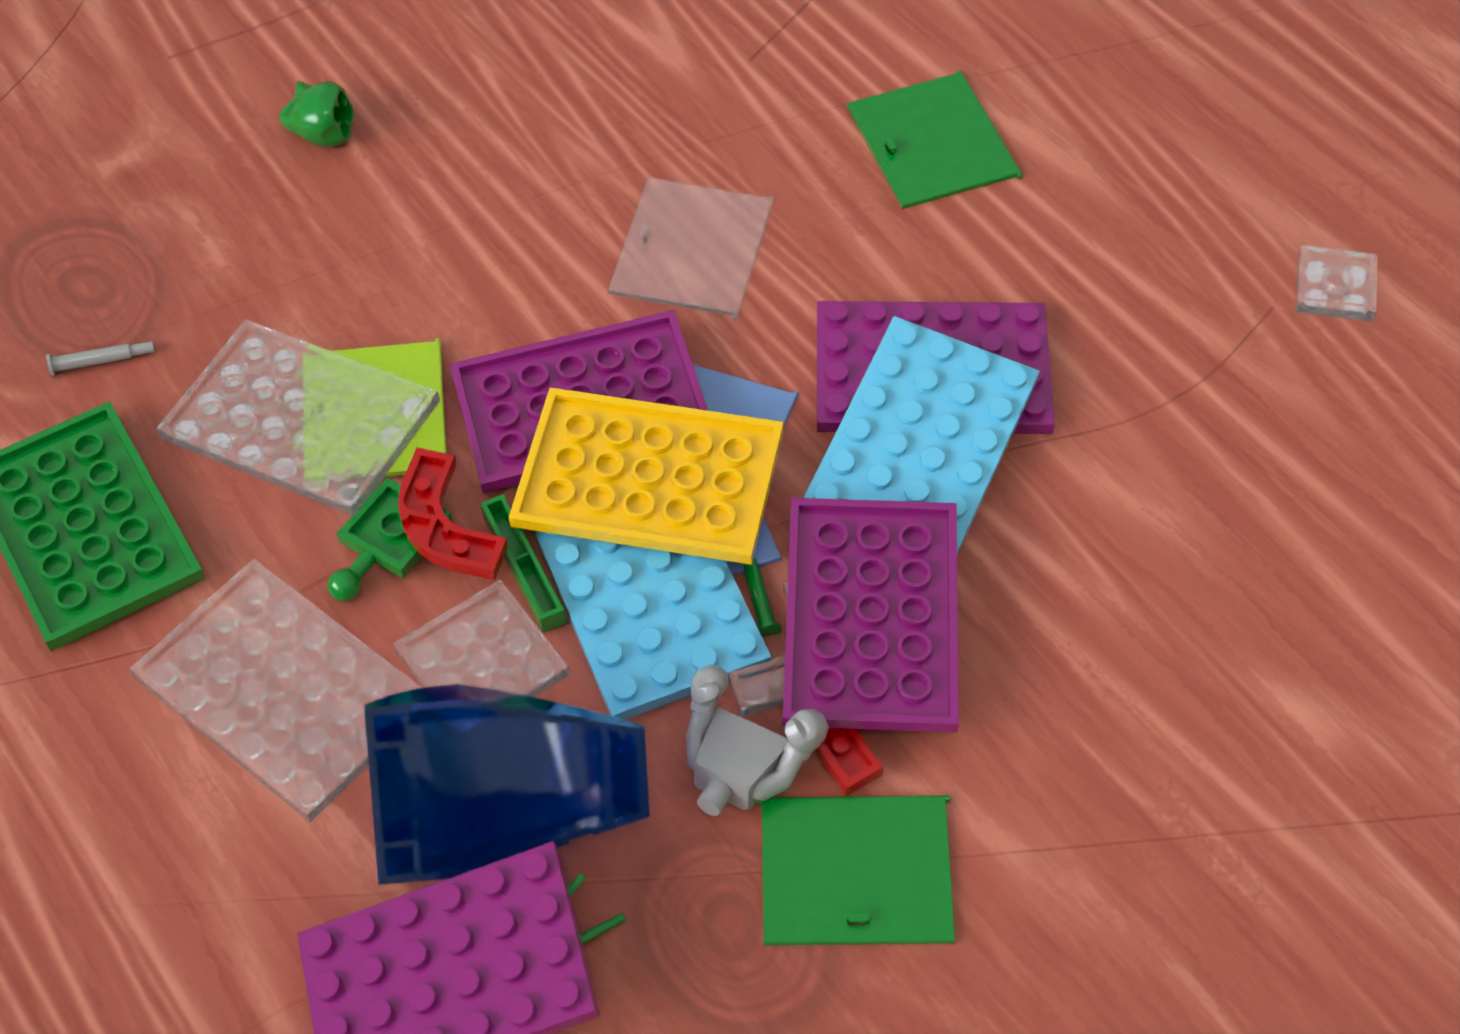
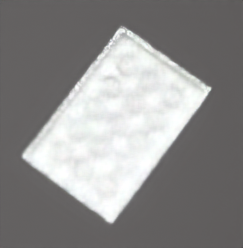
M245 319L158 425L156 431L160 439L356 516L438 405L440 398L437 390Z
M252 559L129 668L137 681L309 822L321 813L433 704L430 693L255 559Z

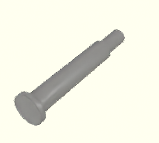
M153 341L133 345H129V343L55 357H52L51 354H46L50 376L53 377L55 372L131 359L132 356L153 353L155 350Z

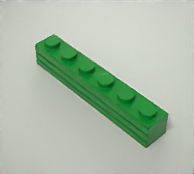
M502 494L480 503L483 518L491 534L507 538L508 548L504 559L542 632L545 633L566 624L565 609L555 594L522 529L510 527L509 515L511 508L505 495Z

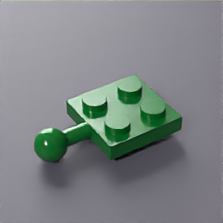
M388 477L336 533L339 543L360 554L348 569L337 570L328 579L327 587L329 594L337 601L348 602L359 594L361 588L360 579L374 563L404 579L423 557L412 546L402 526L398 507L401 485ZM442 508L443 513L453 522L451 512Z

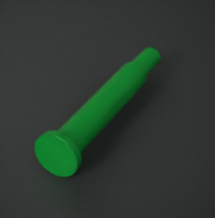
M753 558L752 565L743 563V572L759 623L758 630L762 637L779 634L782 632L781 625L775 622L756 558Z

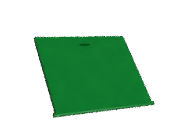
M957 70L952 75L847 103L850 114L902 209L1011 178H1023L1021 171L961 70Z
M950 796L771 797L765 801L758 800L757 804H762L764 946L954 944L955 934L946 802H950ZM849 924H868V925H849Z

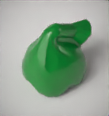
M298 81L296 82L295 97L280 111L279 119L284 128L310 143L322 147H335L345 143L350 138L351 127L354 121V110L345 90L337 83L325 81L312 86Z

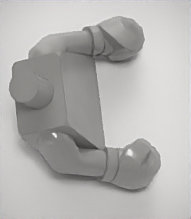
M711 664L699 668L691 679L692 702L690 709L692 714L685 738L687 764L694 771V785L703 791L697 799L698 807L708 815L718 816L726 803H730L742 810H749L758 800L765 801L788 790L803 762L809 760L812 752L826 738L829 725L825 715L817 709L800 710L786 723L785 734L787 738L720 707L716 709L719 698L727 690L729 684L728 674L718 665Z

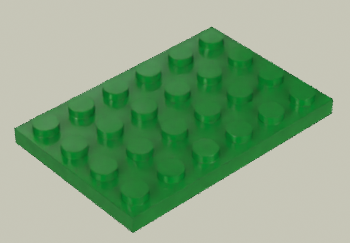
M110 401L0 450V550L50 652L205 578L201 566Z

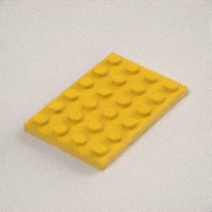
M549 388L509 515L510 527L752 565L782 441L784 422Z

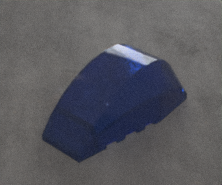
M462 684L418 688L388 695L364 704L379 885L449 879L552 841L560 847L569 844V840L590 833L596 835L650 817L646 740L643 725L554 701Z

